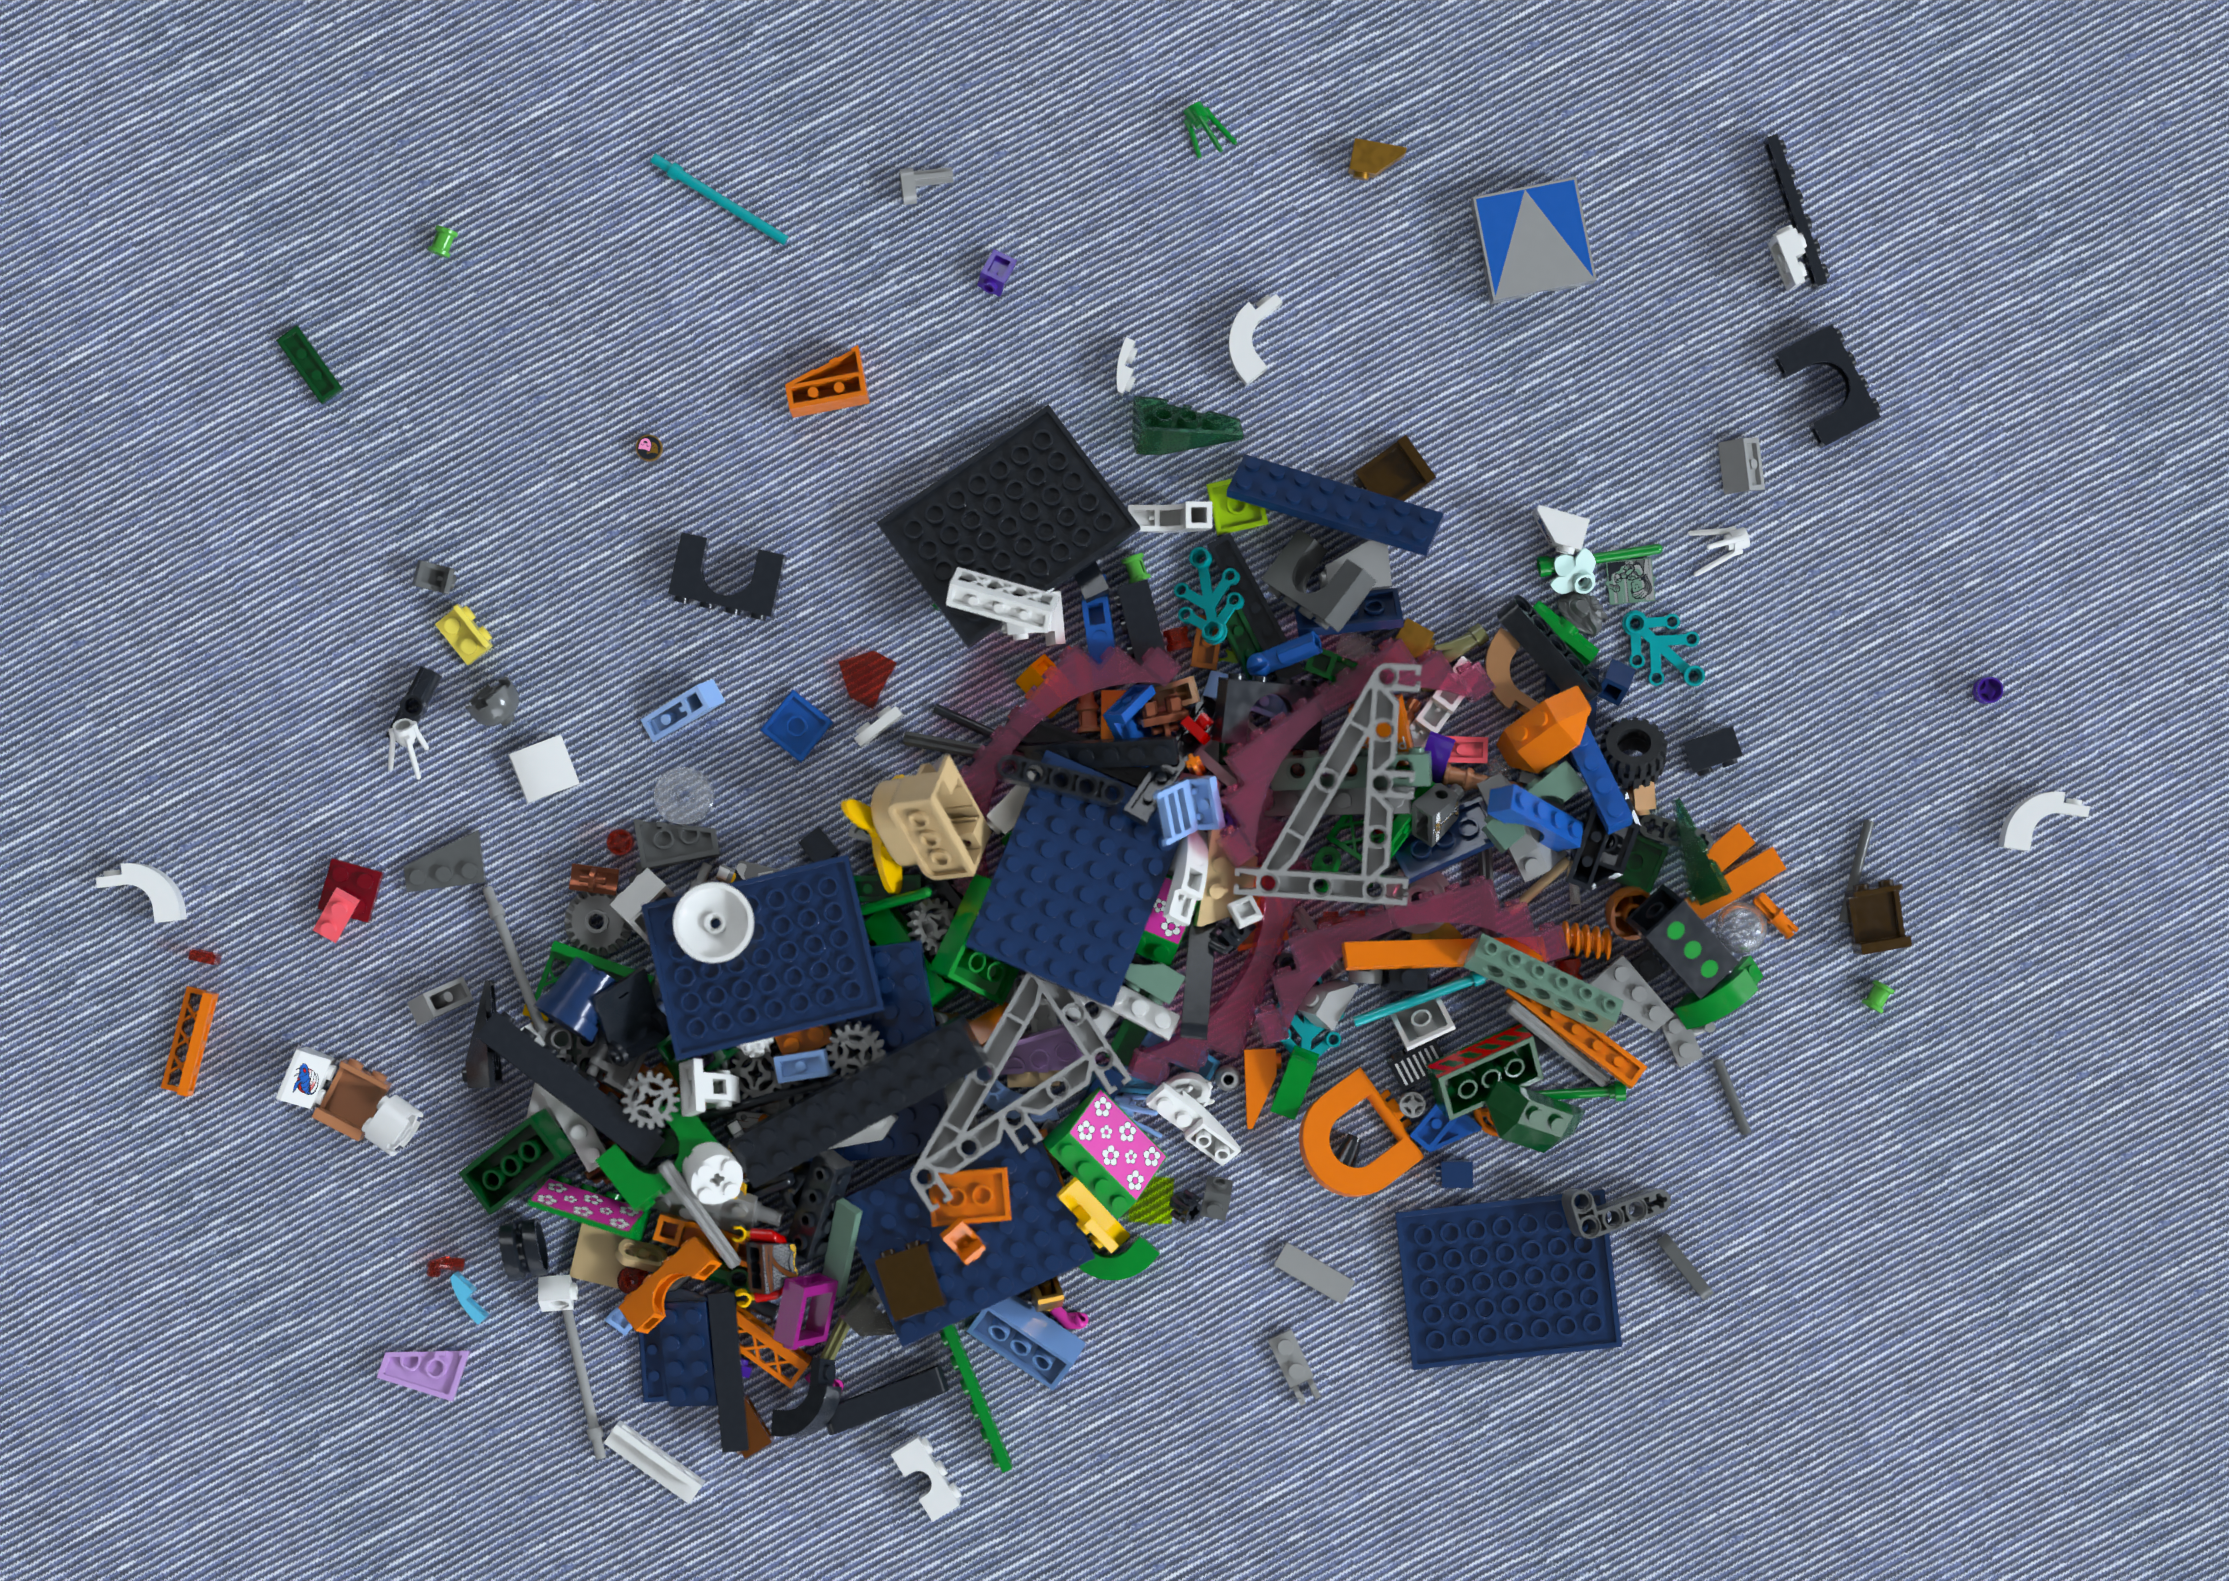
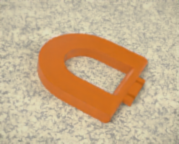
M1361 1067L1354 1070L1309 1106L1299 1130L1301 1157L1311 1176L1325 1189L1345 1197H1362L1378 1192L1425 1157L1405 1130V1128L1412 1124L1409 1118L1403 1122L1400 1121L1405 1115L1399 1109L1394 1098L1388 1102L1385 1100L1391 1095L1389 1090L1386 1089L1380 1094ZM1367 1098L1397 1142L1365 1167H1349L1341 1163L1333 1154L1329 1141L1330 1131L1338 1118Z

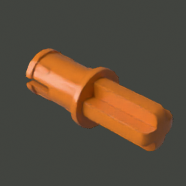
M1761 892L1754 898L1753 904L1768 919L1767 923H1772L1785 939L1794 935L1793 931H1798L1799 928L1783 913L1784 909L1782 907L1778 908L1765 893Z

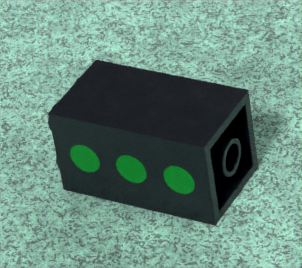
M1664 884L1625 919L1673 976L1700 999L1710 993L1714 986L1724 977L1728 976L1739 963L1689 904Z

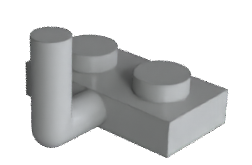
M1674 1011L1672 1012L1674 1016L1661 1026V1030L1678 1067H1682L1704 1057L1695 1037L1705 1032H1714L1716 1026L1711 1022L1704 1026L1687 1030Z

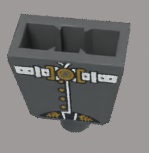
M1437 783L1412 803V835L1433 847L1459 817V800L1465 795L1462 787L1458 784H1453L1448 788L1441 783Z

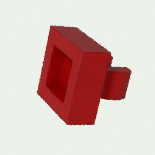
M1204 712L1199 715L1195 722L1189 716L1181 722L1204 746L1211 739L1205 731L1214 722Z

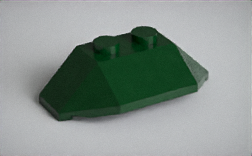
M1497 1078L1485 1099L1491 1119L1501 1139L1542 1153L1547 1152L1574 1134L1585 1113V1110L1580 1107Z

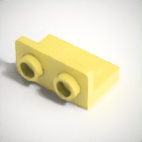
M456 604L453 606L454 609L435 623V625L464 662L470 665L493 647L489 641L492 639V636L483 626L479 628L473 621L476 616L467 605L462 607Z

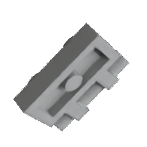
M603 1035L599 1041L600 1047L596 1055L592 1056L588 1063L589 1068L586 1075L595 1079L598 1072L602 1071L605 1073V1076L601 1083L622 1095H626L623 1089H630L629 1080L635 1079L648 1051L624 1067L614 1065L612 1062L609 1064L604 1061L609 1050Z

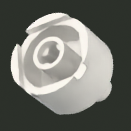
M394 1095L391 1098L384 1096L377 1105V1113L373 1118L367 1119L361 1129L365 1132L366 1139L390 1156H395L398 1153L395 1149L399 1145L404 1148L421 1124L417 1121V1118H423L421 1111L398 1095Z
M706 1142L696 1146L692 1150L693 1153L688 1159L687 1157L685 1158L682 1165L683 1178L694 1195L704 1204H719L738 1196L743 1173L741 1166L731 1152L716 1142Z

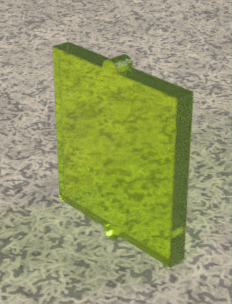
M1154 1176L1137 1202L1129 1208L1128 1222L1148 1223L1149 1226L1153 1223L1172 1224V1216L1170 1215L1172 1209L1169 1206V1202L1173 1196L1174 1178Z

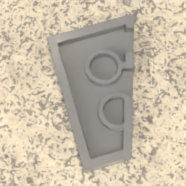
M1623 955L1619 956L1588 983L1623 1000L1620 1012L1653 1032L1657 1031L1674 1016L1672 1011Z

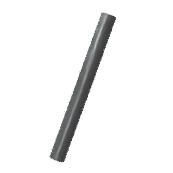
M1864 819L1846 891L1853 890V885L1859 884L1874 821ZM1844 897L1838 921L1849 924Z

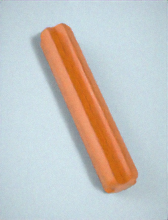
M1192 753L1187 755L1189 760L1185 761V765L1190 774L1203 776V774L1207 773L1199 756L1194 757Z

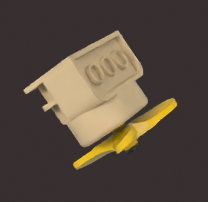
M944 755L938 772L935 771L930 763L921 764L916 775L904 776L899 774L895 775L892 780L880 782L873 792L871 807L854 799H847L841 802V808L845 815L862 828L865 834L871 836L873 856L885 890L891 895L899 894L903 884L902 866L918 865L925 876L934 880L974 876L992 832L949 755Z

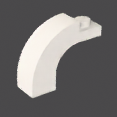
M1277 294L1272 297L1269 295L1263 297L1256 303L1258 306L1256 310L1248 302L1239 311L1232 324L1228 345L1230 361L1236 374L1246 387L1267 371L1268 367L1253 347L1252 335L1256 326L1282 305L1283 301Z
M1212 502L1127 506V510L1140 526V531L1138 532L1178 533L1212 529Z
M2044 792L2032 795L2016 805L2006 817L2001 829L1998 847L2030 851L2034 828L2043 817L2052 813L2088 817L2090 806H2083L2082 800L2066 798V803H2064L2065 792Z
M139 863L121 864L122 874H120V870L103 871L104 877H96L97 888L134 885L141 888L151 900L155 923L187 919L185 903L179 888L169 876L155 867Z

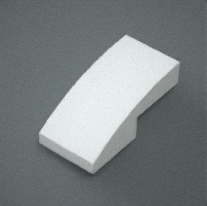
M1127 337L1122 345L1117 364V392L1121 396H1123L1125 391H1131L1136 380L1132 376L1134 370L1125 365L1126 363L1132 364L1138 350L1134 348L1135 341Z

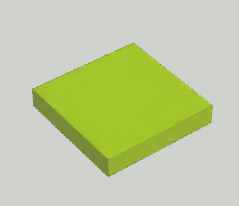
M1232 479L1206 484L1209 501L1212 502V515L1217 536L1268 525L1265 508L1226 497L1227 489Z

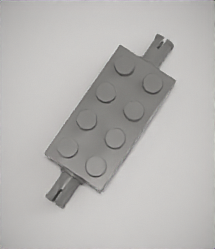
M635 1165V1167H636L639 1171H641V1172H643V1173H647V1174H658V1173H661L660 1170H659V1168H658L659 1166H657V1168H656V1170H655V1172H654V1171L647 1170V1169H644V1168H641V1167H638L637 1165ZM674 1190L667 1195L661 1193L654 1199L656 1203L652 1208L695 1221ZM742 1191L739 1192L737 1199H729L719 1204H704L700 1201L719 1229L736 1235H742V1230L732 1229L734 1225H740L745 1230L751 1231L754 1222L756 1223L757 1220L779 1228L784 1211L763 1206L762 1202L757 1201L758 1196L748 1193L744 1196Z

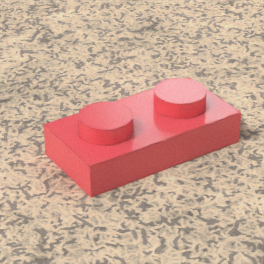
M1446 736L1455 739L1448 763H1488V737Z
M337 887L313 931L336 943L360 900Z

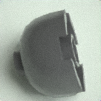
M507 676L499 678L500 684L491 688L489 684L470 699L469 702L472 706H466V710L480 724L496 726L501 723L502 726H506L514 720L515 716L513 713L518 709L520 699L516 687Z

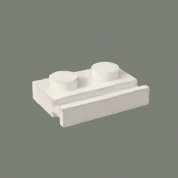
M887 706L877 714L879 719L872 725L866 722L856 730L858 735L854 739L860 747L867 745L904 716L897 706L892 709L890 706Z

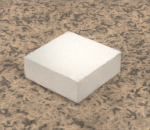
M1246 895L1227 904V909L1238 929L1244 928L1263 918L1252 895Z

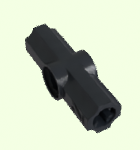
M424 666L419 668L406 696L400 702V708L390 728L393 727L394 722L405 718L416 721L418 725L421 717L427 712L428 704L442 678L440 674ZM412 699L418 700L420 705L416 713H412L408 709V704ZM387 732L386 737L390 739L389 732Z

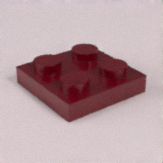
M332 858L317 909H325L333 892L338 887L360 900L351 918L370 923L384 872Z

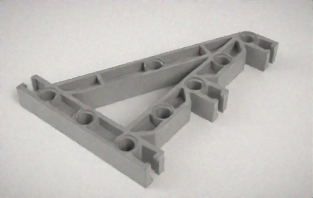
M1383 663L1375 669L1262 867H1235L1236 876H1241L1242 873L1255 875L1257 877L1256 887H1241L1239 884H1234V894L1407 905L1408 893H1403V897L1400 898L1387 896L1386 891L1387 884L1403 883V889H1408L1409 877L1381 875L1380 873L1390 865L1393 806L1385 797L1413 799L1414 787H1410V790L1405 792L1393 790L1392 786L1393 777H1409V782H1414L1415 771L1387 769L1386 767L1396 759L1400 701L1391 691L1420 692L1421 681H1416L1415 686L1400 684L1399 671L1416 670L1415 675H1420L1422 664ZM1383 669L1393 671L1394 681L1392 683L1385 684L1381 681L1380 672ZM1381 722L1388 723L1391 727V734L1387 737H1382L1377 733V725ZM1369 737L1361 874L1289 869L1298 859L1359 751ZM1329 772L1334 776L1335 782L1333 786L1327 787L1321 783L1320 777L1323 773ZM1384 776L1388 780V787L1384 790L1375 788L1374 778ZM1381 829L1385 834V840L1381 843L1372 841L1371 831ZM1265 875L1272 876L1275 879V887L1272 889L1265 888L1262 885V877ZM1325 879L1329 886L1326 892L1317 891L1314 886L1315 880ZM1371 882L1379 883L1382 887L1381 894L1377 896L1371 895L1367 890L1368 884Z
M1030 973L1025 975L983 1048L988 1057L985 1066L989 1067L992 1071L991 1078L987 1081L979 1080L976 1075L977 1070L967 1075L912 1170V1184L930 1212L940 1207L938 1203L932 1205L925 1192L926 1189L934 1184H938L947 1196L942 1199L944 1203L954 1198L938 1175L939 1172L951 1175L998 1145L1001 1141L1003 1130L1007 1132L1020 1153L1027 1150L1029 1147L1027 1144L1021 1145L1015 1130L1026 1125L1036 1137L1032 1140L1034 1144L1043 1139L1028 1114L1042 1116L1089 1085L1092 1071L1096 1074L1109 1095L1116 1091L1117 1087L1113 1086L1111 1088L1104 1075V1071L1114 1066L1124 1078L1121 1081L1123 1085L1132 1080L1076 993ZM1041 995H1044L1083 1056L972 1130L967 1131L1039 1007ZM1069 1008H1076L1080 1011L1081 1017L1077 1022H1070L1066 1019L1065 1013ZM1099 1052H1105L1109 1055L1110 1062L1105 1067H1100L1095 1062V1056ZM1060 1081L1065 1085V1093L1062 1096H1055L1051 1093L1050 1086L1053 1082ZM1014 1110L1020 1113L1021 1121L1018 1125L1011 1126L1006 1122V1114L1009 1111ZM966 1140H972L976 1143L977 1149L972 1155H965L961 1150V1145ZM922 1169L929 1170L932 1175V1180L927 1185L919 1184L916 1179L917 1173Z

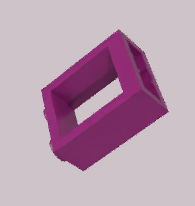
M821 1273L785 1279L773 1339L783 1343V1347L791 1350H796L800 1346H814L815 1343L827 1341L839 1281ZM812 1296L806 1327L801 1330L807 1297Z

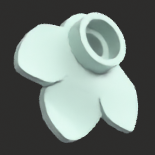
M1582 548L1576 557L1569 554L1556 556L1554 569L1558 576L1552 580L1550 586L1561 594L1571 591L1581 594L1590 592L1595 585V576L1592 572L1596 561L1592 553L1587 548Z

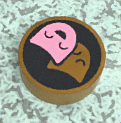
M644 435L637 441L636 452L644 461L652 462L659 459L662 455L663 445L657 437Z

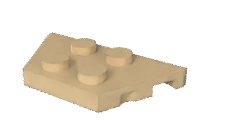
M1221 829L1208 830L1207 878L1203 898L1198 900L1196 906L1194 926L1201 927L1230 917L1231 914L1227 909V904L1246 896L1234 894V884H1239L1241 887H1253L1255 875L1242 873L1241 876H1236L1235 867H1256L1258 857Z

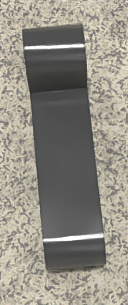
M1570 1188L1563 1193L1561 1201L1571 1233L1578 1237L1592 1239L1667 1211L1671 1204V1197L1665 1190L1645 1188L1595 1206L1591 1193L1582 1189ZM1579 1195L1581 1201L1579 1206L1576 1207L1574 1200ZM1633 1203L1635 1209L1633 1214L1630 1215L1629 1206ZM1610 1211L1611 1220L1609 1223H1606L1605 1216ZM1587 1220L1588 1229L1583 1232L1582 1223Z

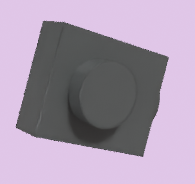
M418 560L412 585L449 594L456 583L455 569Z
M1207 1176L1200 1216L1226 1221L1232 1193V1180L1223 1177Z

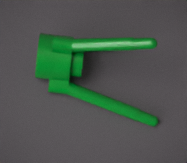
M1201 101L1190 105L1183 111L1187 118L1183 122L1188 129L1197 158H1201V152L1193 126L1196 129L1203 127L1219 152L1223 151L1219 141L1207 124L1209 120L1233 145L1237 144V140L1217 120L1209 107L1205 108Z

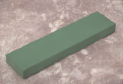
M844 1198L836 1201L822 1272L823 1275L839 1281L836 1293L838 1298L846 1294L862 1210Z

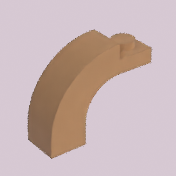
M1500 627L1492 637L1485 653L1484 674L1486 683L1493 697L1501 706L1508 710L1515 702L1518 704L1516 709L1525 715L1539 703L1521 692L1514 685L1510 676V663L1520 644L1509 632Z

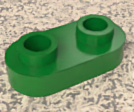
M1330 846L1322 847L1317 851L1310 870L1338 872L1341 864L1339 851ZM1326 854L1331 855L1333 858L1332 863L1329 865L1323 862V857ZM1321 879L1323 886L1316 890L1326 892L1329 888L1328 883L1325 879Z

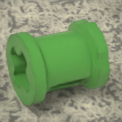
M436 225V235L432 245L428 246L427 250L436 255L450 258L449 250L453 239L457 238L458 233Z
M1143 553L1121 560V563L1126 566L1130 578L1129 584L1151 578L1150 574L1146 571L1142 559L1144 557Z
M1874 979L1872 982L1874 986L1867 998L1863 999L1861 1003L1882 1014L1885 1002L1889 995H1893L1895 991Z

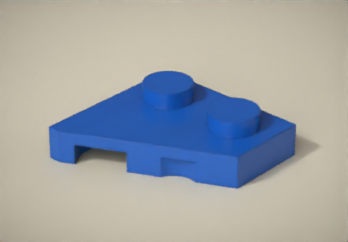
M1435 1103L1409 1136L1427 1151L1433 1152L1442 1148V1146L1480 1131L1482 1127L1466 1114L1450 1121Z

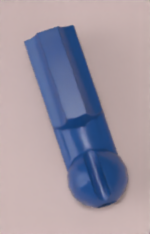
M1311 631L1263 652L1254 653L1247 660V671L1251 676H1267L1271 672L1322 653V642L1319 636L1314 631Z

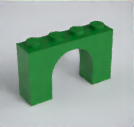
M681 1101L674 1102V1106L679 1111L671 1112L670 1115L673 1120L666 1121L679 1139L680 1151L673 1165L683 1177L682 1165L685 1158L687 1157L688 1159L693 1153L692 1150L702 1143H718V1141L697 1115L691 1117L682 1116ZM666 1103L662 1107L663 1112L665 1111L668 1103ZM617 1144L595 1160L636 1212L640 1210L642 1212L647 1211L656 1203L654 1201L656 1197L661 1193L667 1195L673 1190L661 1173L647 1174L639 1171Z

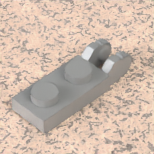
M1292 1329L1267 1339L1300 1406L1306 1404V1399L1298 1387L1300 1383L1307 1381L1315 1399L1321 1397L1313 1380L1312 1371Z

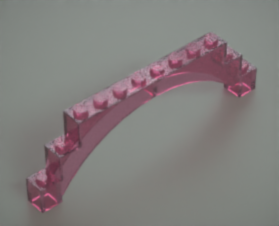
M1390 637L1378 645L1380 650L1371 655L1368 652L1357 659V666L1351 670L1346 667L1335 675L1337 679L1329 685L1327 682H1324L1313 690L1315 695L1308 700L1303 697L1292 704L1294 708L1286 715L1284 712H1281L1270 720L1272 724L1266 729L1259 727L1248 735L1250 740L1243 745L1241 742H1238L1227 749L1229 754L1224 757V760L1240 782V785L1238 786L1234 783L1223 791L1224 796L1220 800L1237 826L1233 827L1231 824L1219 832L1221 837L1215 841L1231 865L1238 868L1259 853L1255 844L1262 803L1270 782L1288 752L1322 718L1343 705L1358 699L1378 666L1383 663L1422 664L1420 675H1415L1416 670H1400L1399 683L1415 686L1416 681H1421L1420 688L1447 691L1464 696L1469 703H1473L1496 688L1480 662L1470 663L1467 660L1456 668L1457 673H1455L1440 650L1431 651V649H1428L1417 656L1419 661L1416 662L1401 638L1393 640ZM1383 669L1380 672L1381 681L1385 684L1392 683L1394 681L1393 671Z
M1078 644L1074 645L1073 648L1068 645L1059 655L1062 661L1056 667L1051 665L1041 676L1044 679L1039 687L1033 685L1024 697L1027 701L1023 706L1019 707L1016 705L1007 715L1010 721L1004 727L999 725L990 735L993 739L987 747L982 745L975 752L973 757L976 760L970 767L965 764L959 771L986 822L992 795L998 782L994 772L996 763L1003 756L1012 755L1023 738L1042 719L1058 707L1094 690L1129 683H1160L1165 688L1183 666L1161 646H1158L1156 649L1150 647L1141 659L1144 663L1141 665L1119 645L1114 649L1109 646L1100 656V659L1103 660L1101 664ZM1003 762V763H1002V765H1001L1002 771H1003V769H1004V767H1005V765H1006L1007 762ZM985 847L975 874L989 878ZM973 876L954 878L955 881L951 886L964 896Z
M1239 777L1230 802L1238 806L1246 821L1254 842L1259 867H1262L1286 823L1264 815L1265 810L1271 808L1274 800L1272 789ZM1299 856L1289 869L1313 870V867H1311L1312 861ZM1265 875L1262 877V885L1265 888L1272 889L1275 887V879L1272 876ZM1260 896V911L1263 918L1257 923L1252 946L1240 972L1225 994L1209 1010L1207 1040L1180 1038L1179 1033L1171 1037L1169 1041L1165 1040L1145 1049L1135 1047L1127 1068L1130 1076L1160 1086L1161 1082L1166 1081L1169 1075V1062L1199 1072L1200 1067H1204L1207 1062V1048L1237 1058L1238 1054L1244 1051L1247 1043L1245 1035L1248 1028L1251 1029L1255 1023V1009L1257 1004H1261L1265 997L1266 990L1263 988L1267 979L1270 980L1275 970L1273 962L1276 955H1280L1283 950V936L1286 930H1290L1294 920V916H1292L1295 905L1298 906L1302 899Z
M1482 875L1469 879L1470 884L1460 887L1458 882L1445 886V892L1436 895L1434 890L1418 894L1419 900L1409 902L1408 899L1407 905H1394V907L1385 910L1383 905L1367 909L1368 915L1358 917L1357 913L1343 916V922L1333 925L1332 920L1317 924L1318 929L1308 932L1307 928L1292 931V937L1287 939L1296 969L1291 970L1290 966L1282 967L1275 970L1276 975L1271 976L1280 1007L1275 1008L1274 1003L1259 1007L1260 1013L1255 1014L1263 1043L1268 1045L1289 1038L1288 1029L1297 1009L1320 976L1343 956L1341 945L1344 942L1368 941L1388 931L1416 924L1437 922L1463 923L1504 934L1541 956L1542 962L1545 963L1570 955L1561 924L1554 925V922L1550 921L1538 925L1539 930L1535 931L1527 902H1520L1519 898L1503 902L1505 907L1500 908L1492 878L1485 879V876Z

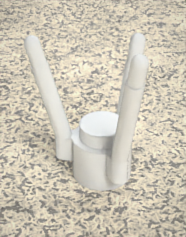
M1735 526L1688 532L1690 536L1727 534L1724 535V540L1708 544L1707 549L1726 546L1727 550H1732L1695 571L1694 576L1696 577L1736 555L1743 554V549L1750 547L1749 536L1744 527L1736 529Z
M406 718L394 722L393 727L388 730L390 735L388 770H393L395 743L397 741L401 746H407L416 779H420L419 766L412 744L417 737L424 750H428L429 746L419 731L416 721Z

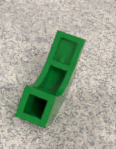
M1751 955L1744 956L1734 967L1733 971L1719 981L1710 993L1706 994L1702 999L1692 992L1687 993L1674 1007V1010L1687 1030L1704 1026L1726 1016L1749 1000L1759 990L1756 985L1763 978V975Z
M1139 1234L1125 1251L1116 1255H1103L1092 1249L1096 1258L1079 1265V1269L1090 1276L1103 1280L1127 1279L1145 1270L1157 1258L1160 1251Z

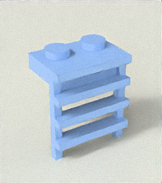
M1186 776L1182 781H1176L1173 785L1165 786L1163 790L1155 791L1153 798L1157 799L1164 835L1163 845H1169L1197 830H1220L1226 827L1216 776Z

